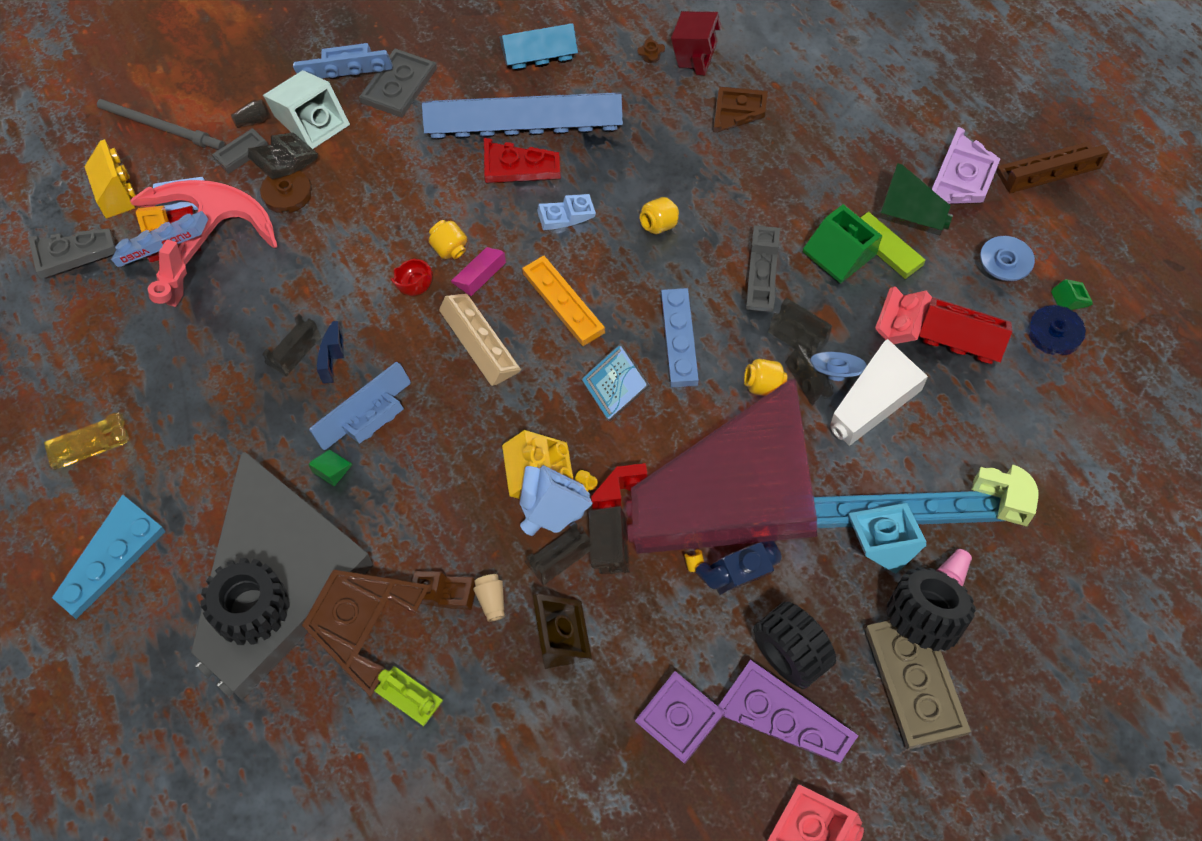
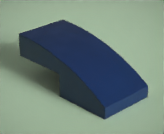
M332 321L328 327L318 352L317 372L323 384L334 383L333 359L344 358V339L338 321Z

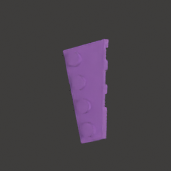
M751 660L718 706L725 712L723 717L838 764L841 763L858 737L853 731Z

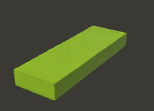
M870 212L861 217V219L882 235L877 255L904 279H907L924 266L926 260Z

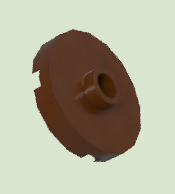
M285 168L276 170L263 180L260 194L263 203L268 209L276 213H282V211H289L290 213L301 209L307 204L311 198L312 188L309 178L303 172L297 169Z

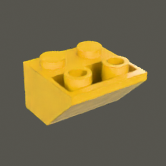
M104 139L98 143L84 167L96 203L107 219L135 209L130 200L136 194L131 183L126 182L130 177L124 164L119 166L118 163H121L116 149H110Z
M524 430L502 445L510 497L518 499L521 497L525 467L529 466V462L523 458V449L527 445L534 446L535 451L536 448H541L546 453L545 460L538 464V468L544 465L573 479L567 442Z

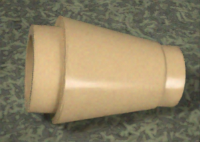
M497 574L477 578L474 581L476 587L473 590L487 617V621L492 622L504 618L503 581L499 580Z

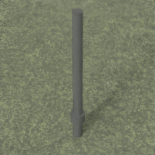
M103 99L97 101V107L102 110L189 139L195 145L201 147L209 146L217 150L225 145L224 141L210 137L206 132L200 130L193 131Z

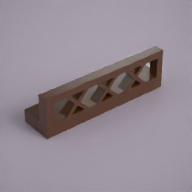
M1088 141L997 166L996 172L1010 194L1101 169L1109 154V150L1105 144L1092 147Z

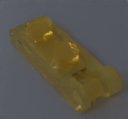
M112 413L105 420L45 441L44 445L50 466L56 470L127 443L129 435L127 430L123 429L125 424L123 415L121 413Z

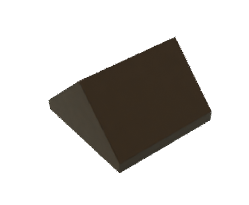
M541 594L533 595L545 669L591 660L592 656L582 601Z

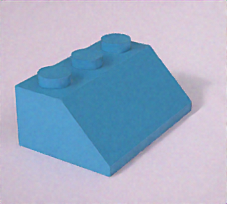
M573 23L499 36L505 64L512 65V69L526 67L525 62L535 61V65L550 63L549 58L558 57L559 61L573 59L572 54L578 53Z

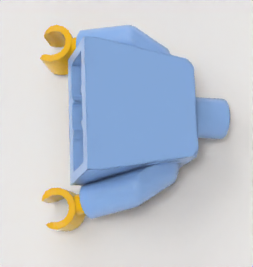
M525 446L523 458L529 462V466L525 467L520 505L526 518L520 524V527L530 536H534L541 527L554 533L560 532L570 523L581 519L585 510L593 504L588 491L596 488L598 484L597 479L584 470L578 471L575 480L544 465L538 468V464L542 463L546 458L545 451L541 448H536L535 451L534 446Z

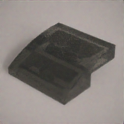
M294 132L272 135L271 145L248 148V158L271 179L297 172L318 158V153Z

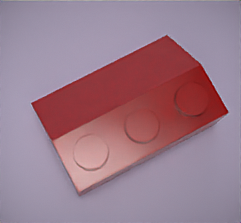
M932 297L919 337H923V342L933 346H939L940 343L950 346V350L957 354L966 355L969 352L978 355L977 359L985 363L993 364L994 361L1001 363L1012 334V323Z

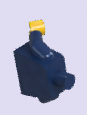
M762 522V528L757 530L753 526L750 528L756 543L752 546L727 555L710 566L704 563L702 551L699 549L695 550L696 555L694 556L685 554L688 571L696 572L710 588L717 589L719 595L772 574L774 571L773 566L780 563L782 556L772 538L768 524Z

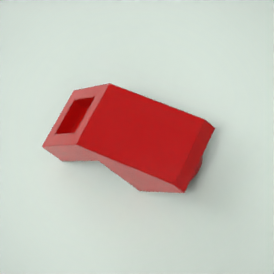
M646 463L617 466L591 496L593 514L611 515L616 511H621L620 489L634 491L647 486Z

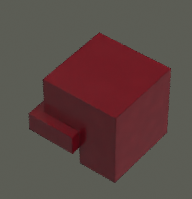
M681 11L671 37L679 68H695L696 75H706L718 42L715 30L721 29L718 12Z

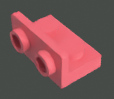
M891 287L876 324V330L885 340L888 339L893 344L918 340L932 296L927 291L903 295L897 287Z

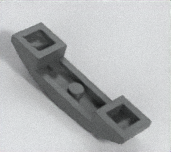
M754 225L746 309L774 312L780 228Z

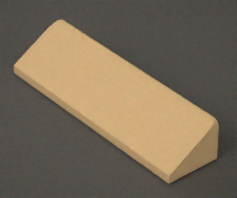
M468 294L445 296L440 306V312L488 382L494 386L521 371L520 367Z

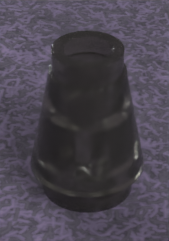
M254 99L231 114L235 126L239 128L264 123L266 119L270 118V113L263 99L258 101Z

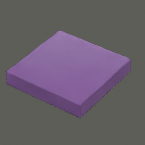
M675 671L635 722L686 764L724 716L725 712Z

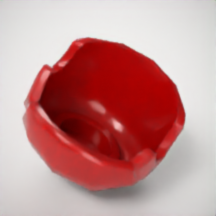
M413 258L403 262L398 268H394V278H391V281L403 295H421L431 285L433 277L432 268L425 261Z

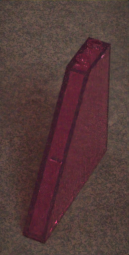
M796 379L788 380L631 488L632 500H627L626 504L628 518H632L633 524L628 525L627 529L629 543H635L637 554L817 537V516Z

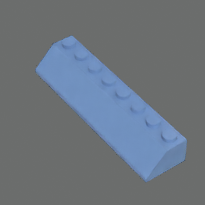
M620 92L435 100L422 103L424 134L431 133V138L446 137L445 133L455 132V137L470 136L471 131H480V136L495 135L494 130H504L505 135L519 134V129H529V133L534 134L544 133V128H554V132H568V127H578V131H593V126H603V130H617V125H623L622 94Z

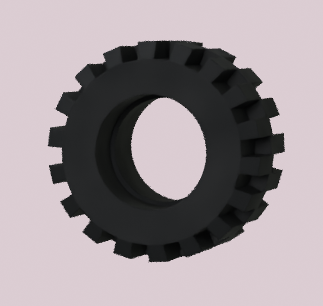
M240 558L239 563H235L233 560L226 562L228 567L224 569L221 566L215 570L217 573L215 577L209 576L206 580L209 585L208 588H202L201 595L205 598L200 601L201 608L205 611L203 615L217 633L229 642L234 640L237 645H244L247 640L250 645L258 643L257 639L260 637L265 641L270 638L268 633L271 630L277 632L280 629L278 622L280 620L285 621L287 617L284 611L289 609V602L286 599L288 597L287 591L271 567L266 563L262 565L260 560L253 559L250 563L247 558ZM250 590L260 591L259 599L251 609L243 613H231L233 602L239 595Z
M917 567L915 570L910 569L907 573H904L887 602L888 609L886 612L887 616L891 618L890 623L892 626L898 629L897 632L901 636H905L908 639L907 641L912 644L916 643L924 649L930 648L933 651H940L942 649L946 651L958 643L975 616L976 606L973 605L974 600L972 596L967 594L968 590L961 586L956 579L947 576L942 571L938 572L932 568Z
M782 602L754 625L753 632L756 642L766 660L785 680L796 687L807 689L836 664L834 648L822 627L805 610L791 602Z

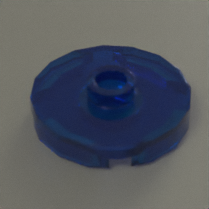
M1044 306L1035 312L1028 326L1030 340L1038 349L1051 355L1055 353L1069 355L1076 351L1085 339L1086 328L1083 320L1076 312L1063 306Z

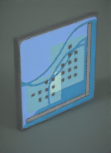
M621 343L581 379L609 422L650 387V384Z

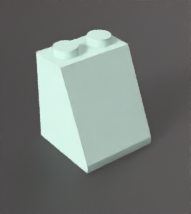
M303 70L263 95L273 115L309 150L314 149L350 125L330 83Z

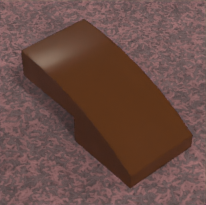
M415 571L412 582L430 585L421 604L450 609L472 610L475 597L473 588L476 587L474 582L476 579L473 577H446L442 572Z

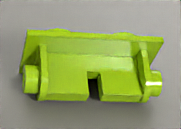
M395 666L390 671L384 669L379 674L378 680L381 683L374 690V692L423 727L443 702L441 698Z

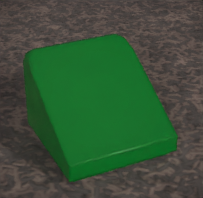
M1064 279L1051 290L1060 311H1070L1093 305L1082 282Z
M329 449L313 459L308 465L312 473L335 487L350 469L352 463Z

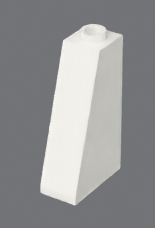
M887 339L834 412L830 424L833 434L838 439L844 440L849 446L921 392L928 376Z

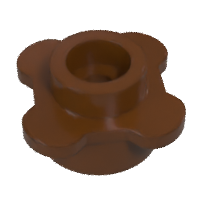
M646 39L644 45L637 49V54L642 56V59L648 63L657 62L660 59L661 53L665 52V46L658 44L653 39Z

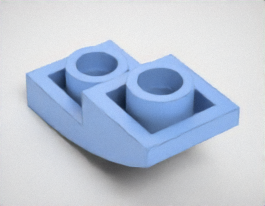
M589 194L566 195L561 203L539 204L537 209L543 230L572 226L594 218L596 215Z

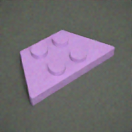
M958 127L932 190L948 204L984 202L1000 158L987 151L979 141L972 142L964 136L965 130Z

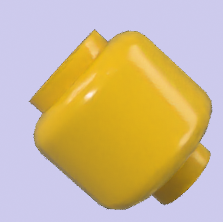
M660 197L647 202L641 209V225L645 230L656 235L668 231L678 223V207L667 197Z
M441 220L430 229L429 244L442 259H449L451 257L457 259L465 253L467 236L454 221L446 222Z
M756 359L752 364L747 365L744 373V385L748 386L750 393L774 397L781 389L786 387L787 373L783 371L780 362Z

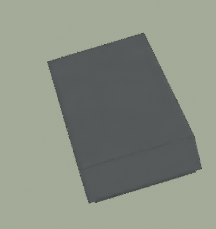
M252 128L213 153L212 156L229 174L269 148L267 141Z

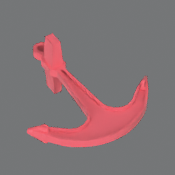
M204 180L177 181L155 188L147 187L130 200L132 205L141 207H154L156 204L178 200L188 201L198 207V212L203 211L208 218L200 236L182 242L179 248L177 242L166 240L160 249L159 271L156 274L157 281L152 282L148 286L149 299L157 304L166 303L174 307L178 305L183 297V278L187 274L186 264L223 219L230 217L246 219L251 222L267 244L277 248L273 226L264 208L250 195L226 184Z

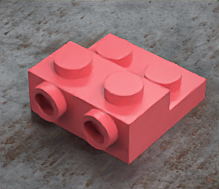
M798 785L768 841H861L864 828L861 827L862 821L857 812L804 786Z

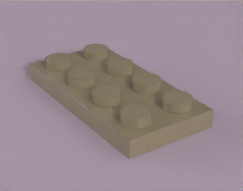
M890 620L867 625L865 631L906 749L909 750L969 735L971 730L941 650L933 651L930 648H921L916 643L912 644L907 641L908 639L905 636H901L897 632L898 629L892 626Z

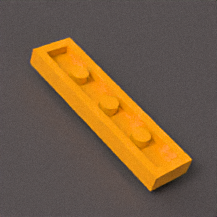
M545 256L522 268L523 275L582 346L605 334V327Z

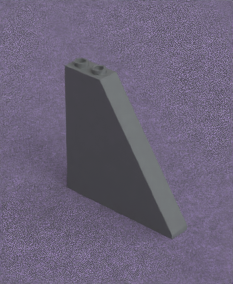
M246 452L240 456L210 576L215 577L217 574L215 570L220 566L222 569L228 567L226 562L231 560L239 563L240 558H247L250 563L253 559L260 560L262 565L266 563L276 573L287 591L288 597L286 599L289 602V609L284 610L287 617L285 621L280 620L278 622L280 629L277 632L271 630L268 633L270 638L265 641L260 637L257 639V644L250 645L246 640L244 645H237L234 640L229 642L217 633L203 615L205 611L202 609L191 653L199 660L195 666L208 678L214 674L220 680L216 686L228 697L234 693L241 700L308 633L302 627V624L332 571L339 570L365 575L373 566L371 558L366 551ZM250 590L239 595L233 602L231 613H243L251 609L258 601L260 591Z

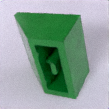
M842 204L822 221L802 252L839 283H842L877 255L882 235Z

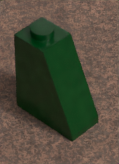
M897 163L881 210L880 219L940 236L943 229H949L953 215L948 213L950 204L903 164Z

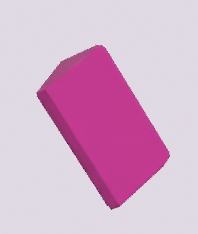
M486 247L451 282L472 296L506 263L505 253L501 250Z

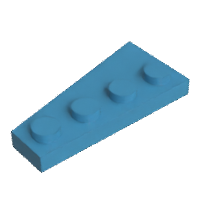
M122 495L52 598L77 619L166 531L138 506Z

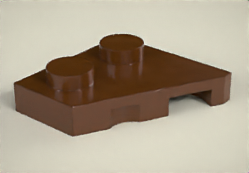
M719 86L713 132L718 133L765 118L768 91Z

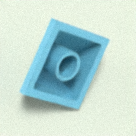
M907 503L849 513L850 522L865 556L895 574L926 547V540Z

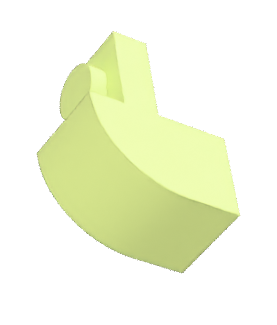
M1015 465L1011 466L1007 474L995 468L980 467L973 480L972 490L1001 498L997 519L1028 526L1036 514L1038 503V488L1031 475Z

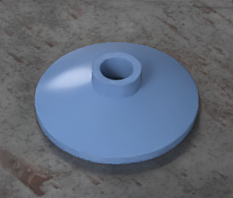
M997 236L988 240L980 252V260L984 269L995 278L1005 281H1017L1025 278L1030 274L1035 264V257L1031 248L1025 242L1011 236Z
M821 352L813 355L810 359V365L815 370L828 375V378L833 381H843L845 377L861 375L867 367L865 361L861 358L842 352Z

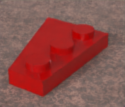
M484 138L485 183L561 179L559 152L534 147L523 149L515 147L514 143L505 142L503 145L493 143L492 139Z

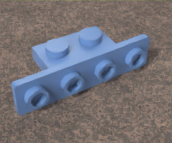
M368 43L322 49L321 59L293 63L296 73L303 70L321 79L368 72H381L383 70H391L393 66L386 50L371 52Z
M398 362L392 364L310 427V433L323 450L329 448L345 434L360 444L362 441L370 438L385 423L393 420L403 410L402 405L394 396L410 385L411 381L401 364Z

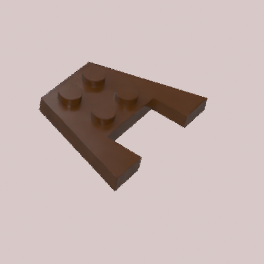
M333 570L303 622L302 627L371 697L379 683L378 676L385 668L358 655L387 600L416 613L430 585Z

